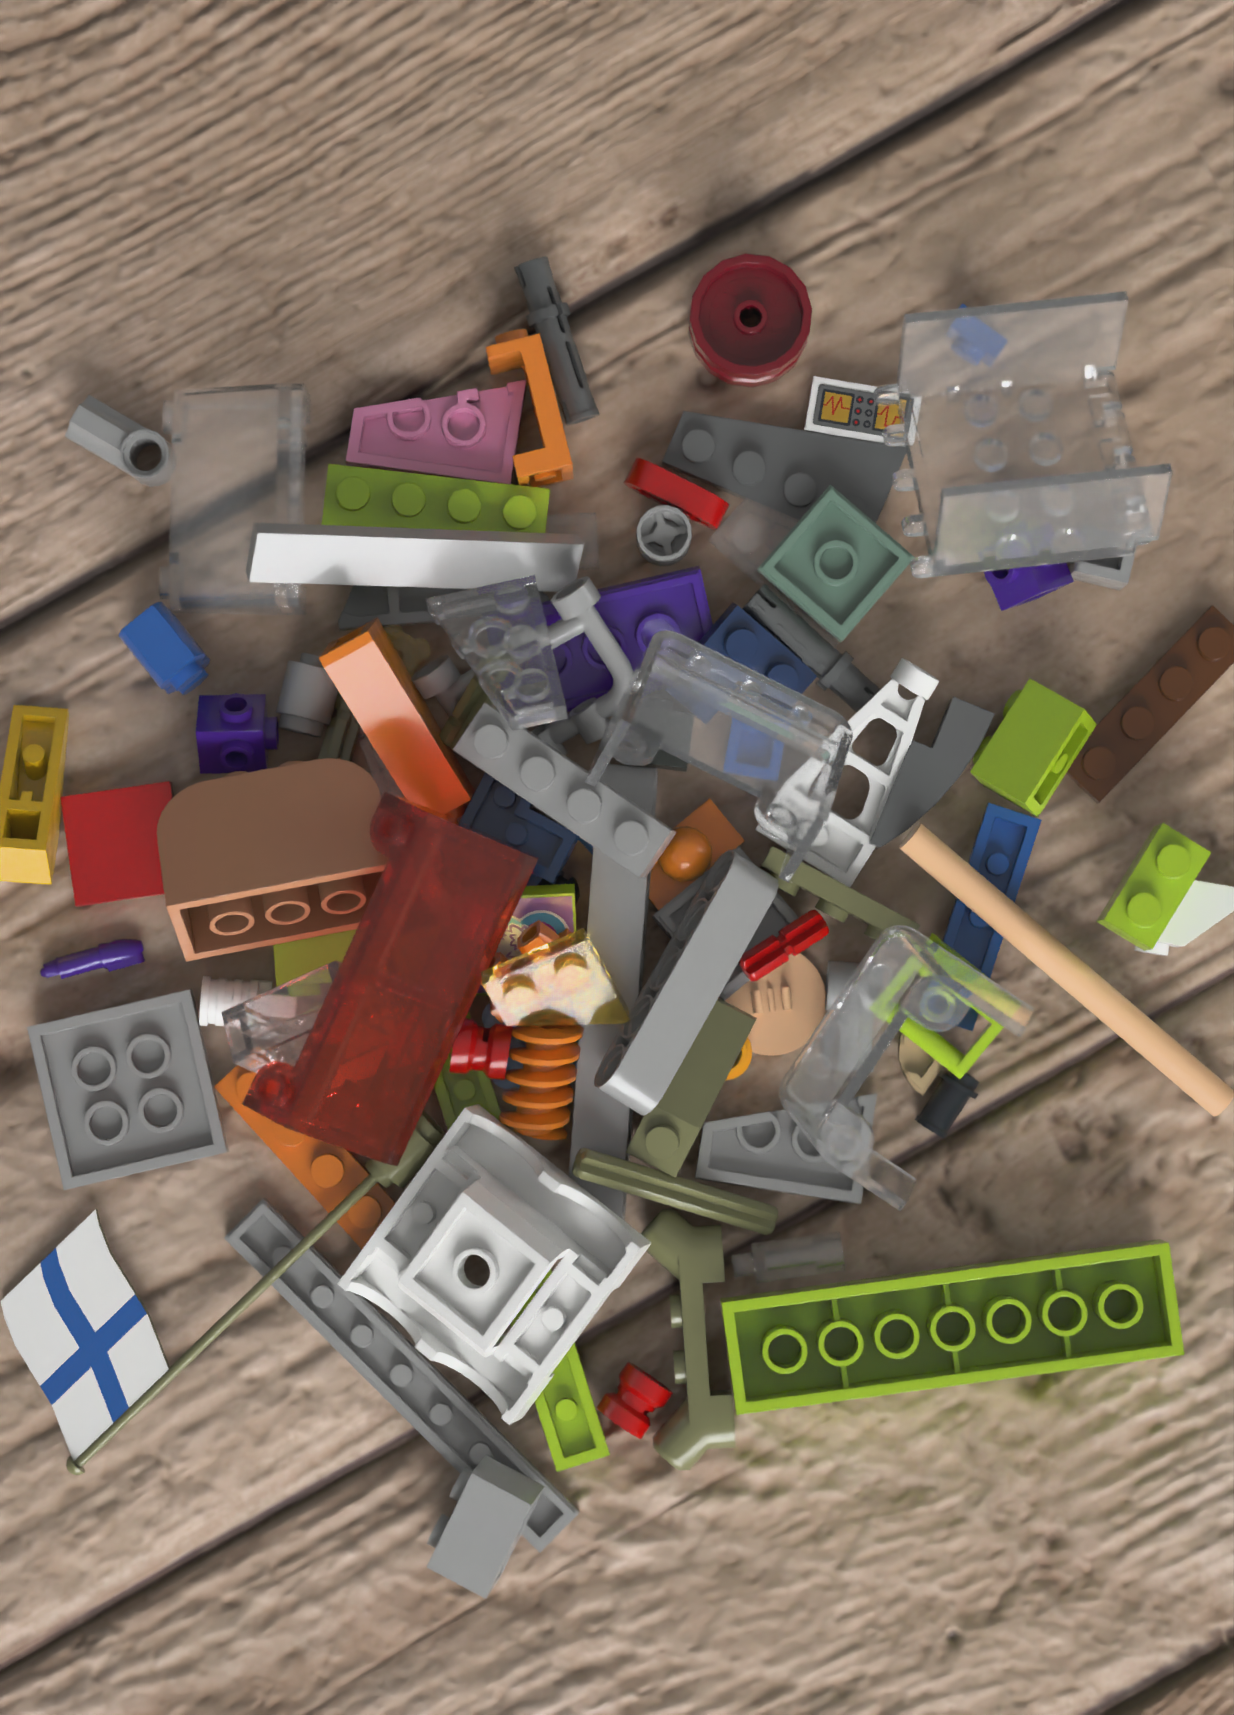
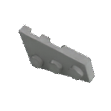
M877 1093L704 1122L695 1179L861 1204Z

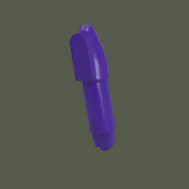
M119 939L109 943H101L97 947L57 957L43 964L40 974L45 978L60 975L61 979L100 968L108 969L110 972L145 962L143 943L141 940Z

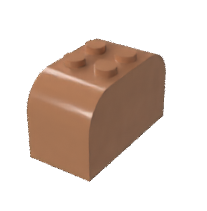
M324 758L306 762L288 761L275 768L254 772H231L222 778L202 781L183 789L168 802L161 813L157 825V842L165 902L186 961L406 920L396 853L380 791L373 777L355 763L342 759Z

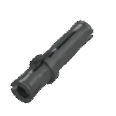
M540 257L519 264V266L514 267V270L523 289L530 313L526 316L529 328H535L536 334L540 333L550 376L561 404L566 426L581 423L600 415L567 319V316L570 315V310L567 302L562 303L552 276L548 257Z
M763 584L750 598L749 602L743 606L742 609L803 661L807 667L812 669L811 671L819 679L816 684L824 691L830 688L855 712L859 711L880 690L879 687L851 663L854 658L847 651L841 654L772 592L768 585Z

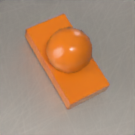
M710 798L673 828L677 833L651 869L649 900L658 911L708 871L723 853L736 849L745 842Z

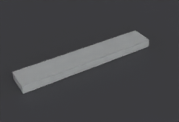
M253 523L245 572L249 582L559 592L577 579L584 543L579 534Z

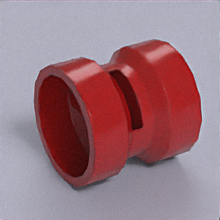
M457 1017L449 1072L466 1075L471 1070L483 1071L487 1078L504 1081L513 1025L496 1023L490 1028L478 1026L473 1019Z
M628 1361L619 1373L620 1383L617 1386L618 1392L606 1393L596 1408L615 1424L635 1437L642 1439L651 1426L650 1417L647 1414L649 1412L653 1413L656 1408L664 1407L673 1392L649 1373Z

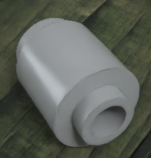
M302 653L300 662L288 661L276 713L281 714L278 724L279 728L321 738L324 725L330 726L338 689L320 662V656Z

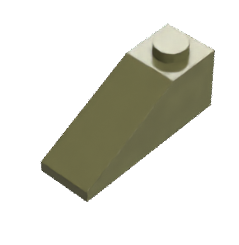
M719 998L717 999L665 1094L656 1107L644 1115L626 1153L676 1178L757 1019L756 1017Z

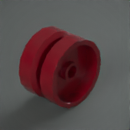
M745 253L722 260L704 274L692 296L688 334L695 356L711 375L729 385L754 388L777 381L795 367L807 345L811 327L812 306L806 286L791 267L770 256ZM753 314L760 317L759 324L755 327H746L740 321V315L746 319L750 318Z

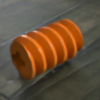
M545 1015L532 1017L529 1026H519L512 1029V1036L526 1042V1047L509 1050L508 1057L522 1063L523 1068L506 1071L505 1078L510 1082L520 1085L519 1090H508L502 1094L503 1101L517 1106L516 1111H505L499 1114L498 1120L502 1124L513 1127L519 1134L535 1139L557 1141L567 1138L568 1133L563 1126L569 1123L571 1115L566 1105L572 1102L574 1090L569 1084L576 1080L578 1071L573 1062L579 1059L581 1052L580 1046L575 1042L581 1039L584 1033V1028L580 1024L566 1018Z

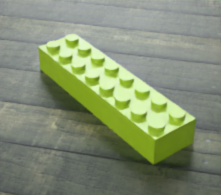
M1161 1239L720 1298L736 1415L1185 1355L1169 1242Z

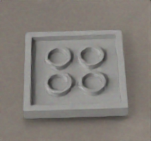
M192 989L27 1027L64 1190L229 1152Z

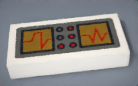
M813 376L804 431L907 447L908 451H912L922 394Z

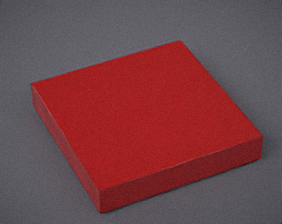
M171 781L60 797L76 907L165 895L157 842V825L165 806L174 797Z

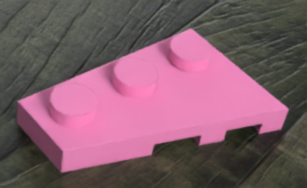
M526 380L509 382L506 387L478 391L477 388L457 391V395L429 400L414 398L354 408L346 455V466L512 484L514 471L512 456L516 455L526 392Z

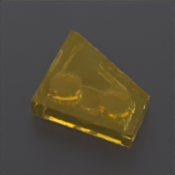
M584 928L481 972L482 985L506 1026L623 1024L630 1021L628 1007Z

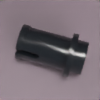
M941 1070L939 1076L942 1078L941 1082L915 1120L931 1132L945 1139L948 1135L947 1132L969 1098L976 1099L978 1096L975 1089L980 1082L968 1073L959 1079L949 1070L947 1072Z

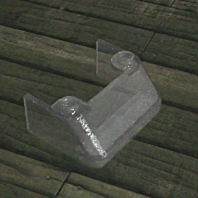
M660 631L651 638L603 734L585 782L596 787L612 757L626 765L643 766L653 761L659 749L758 797L754 807V815L760 827L770 837L789 844L778 877L789 883L828 820L853 738V731L847 720L836 711L680 633Z
M904 925L891 926L878 935L786 1072L779 1086V1098L783 1108L823 1159L899 1211L907 1203L917 1179L873 1150L874 1132L870 1123L862 1115L848 1107L855 1094L908 1017L928 1030L946 1031L958 1025L970 1007L973 1006L1018 1037H1021L1027 1028L1034 1010L1033 1007L917 930Z

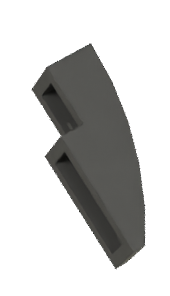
M956 697L949 701L931 747L912 740L869 844L876 846V850L881 846L883 847L908 830L937 804L957 781L980 747L995 713Z

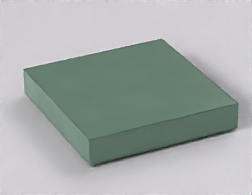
M830 485L758 567L757 571L841 643L915 557Z

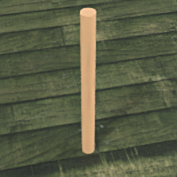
M922 823L914 827L899 846L901 851L1212 1116L1219 1115L1234 1098V1090Z

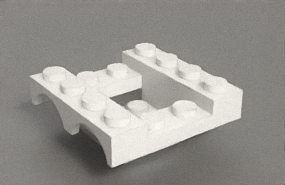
M476 1104L463 1109L337 1284L345 1291H351L367 1298L393 1316L409 1332L415 1342V1348L430 1361L447 1365L475 1383L499 1408L502 1415L501 1419L511 1425L524 1417L554 1376L552 1373L611 1292L620 1287L651 1245V1242L483 1107ZM470 1255L481 1256L489 1265L490 1277L484 1286L472 1284L465 1275L464 1265ZM562 1258V1260L553 1270L551 1275L542 1285L540 1290L531 1300L529 1305L517 1319L515 1324L505 1335L504 1331L507 1329V1327L518 1314L520 1309L523 1307V1305L532 1295L534 1290L543 1280L545 1275L554 1265L556 1260Z

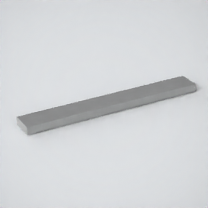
M263 1198L224 1237L263 1277L304 1238L266 1198ZM312 1245L272 1286L460 1474L465 1467L473 1471L484 1456L487 1455L544 1485L545 1487L521 1534L540 1553L579 1514V1510L365 1297L341 1288L337 1283L343 1275Z

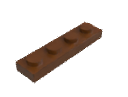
M1213 605L1210 606L1098 722L1066 773L1096 803H1100L1234 663V625Z

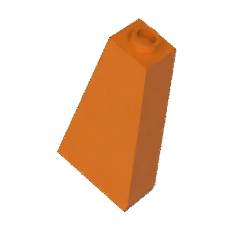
M378 617L329 643L319 657L320 662L422 826L435 819L439 826H443L461 817L467 808L465 803L472 800L475 790L451 747L443 744L439 736L441 729L423 697L411 681L408 670Z

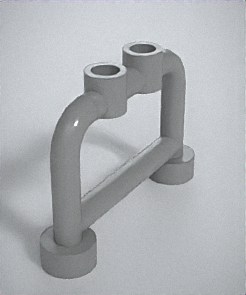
M588 576L573 581L552 597L551 602L562 619L502 652L514 661L513 672L584 632L613 677V686L608 693L597 699L595 697L580 703L563 718L552 724H543L531 731L564 755H566L567 750L562 743L578 734L581 735L586 744L593 743L607 735L614 727L609 717L616 714L629 703L635 690V674L630 661L594 607V604L600 599L601 595ZM444 655L422 667L412 676L411 681L423 699L435 696L448 717L453 716L452 712L474 674L479 673L478 668L480 665L460 675L449 656Z

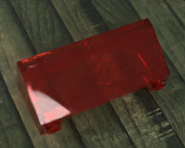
M384 791L371 820L370 839L379 853L389 857L385 869L295 1066L279 1061L263 1066L255 1075L242 1105L284 1128L379 1162L398 1166L538 858L452 816Z

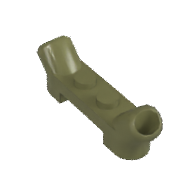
M668 1208L662 1209L643 1230L641 1235L651 1242L646 1252L674 1275L680 1283V1294L669 1295L671 1327L683 1329L684 1350L673 1351L675 1384H686L687 1398L652 1438L654 1449L677 1470L685 1471L691 1470L708 1449L736 1447L733 1394L731 1389L710 1391L703 1283L725 1282L721 1224L694 1227L676 1210Z

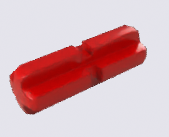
M817 910L808 911L778 931L779 936L771 935L743 953L739 960V965L744 974L752 982L757 981L787 962L790 954L795 957L826 937L829 933V928Z

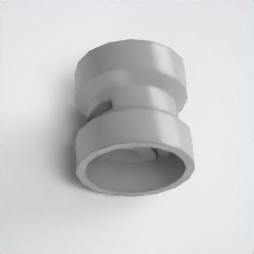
M669 505L656 506L647 510L639 520L636 533L637 547L641 555L649 563L657 566H671L681 561L688 553L692 539L691 524L687 516L678 508Z

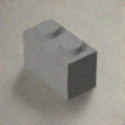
M487 1455L484 1456L473 1471L465 1467L449 1496L458 1501L451 1517L442 1514L428 1539L427 1544L434 1547L435 1550L428 1562L427 1568L486 1599L499 1581L545 1486Z

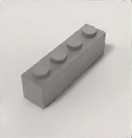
M487 703L483 704L453 748L455 752L639 878L647 877L677 833L522 725Z

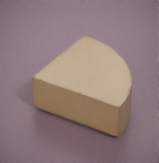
M903 1033L900 1034L898 1058L901 1070L911 1087L923 1096L943 1068V1065Z

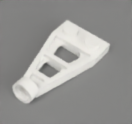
M901 658L890 677L892 679L784 782L755 829L848 887H851L876 847L869 844L908 748L911 745L925 699L928 700L940 682L934 676L904 658ZM901 684L917 694V697L911 700L902 698L898 693V685ZM881 718L890 723L897 732V738L887 760L879 766L856 754L852 749V744L871 720ZM842 765L855 767L863 772L869 780L870 789L863 811L854 819L842 817L820 803L816 798L818 784L835 768Z

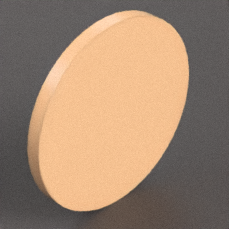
M800 953L795 957L790 954L787 962L757 981L752 982L749 980L725 1000V1002L757 1018L748 1035L753 1053L775 1056L799 1049L815 1035L823 1021L826 999L823 980L811 961Z

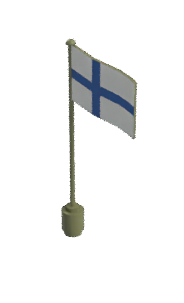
M416 1106L409 1114L403 1111L365 1147V1151L370 1159L364 1165L371 1174L171 1366H169L149 1312L111 1252L100 1223L98 1209H95L1 1300L4 1319L13 1342L51 1403L71 1454L66 1461L67 1470L73 1475L83 1474L85 1472L83 1466L377 1182L386 1188L393 1182L400 1188H404L410 1183L446 1134L439 1124L419 1106Z

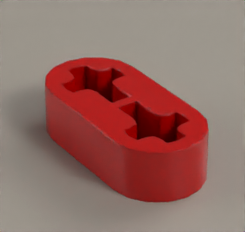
M638 457L635 458L623 482L635 492L661 505L678 508L688 519L713 530L718 529L729 507V504L717 495L654 463Z

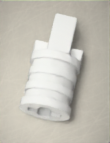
M203 976L199 1026L215 1024V1026H247V1029L269 1030L270 1018H299L300 998H293L290 995L272 994L273 981L251 979L250 982L238 979L232 981L219 978L218 980L212 979L211 976Z

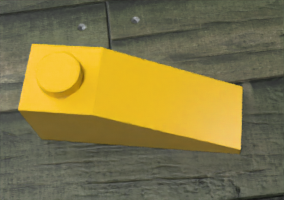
M13 705L0 782V881L52 885L60 832L62 808L60 797L63 796L69 709Z

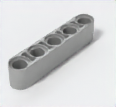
M733 850L726 851L717 859L600 1063L594 1078V1085L598 1089L640 1115H646L656 1107L769 909L779 886L776 878Z

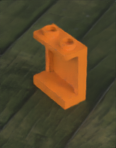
M517 329L495 336L496 344L485 347L491 375L516 369L524 371L543 445L541 449L512 456L518 485L543 487L574 479L572 460L540 333L528 336L527 329Z

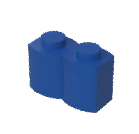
M161 601L152 604L119 633L120 639L157 685L164 689L167 694L180 691L182 695H186L209 676L204 668L210 663V658L172 611Z

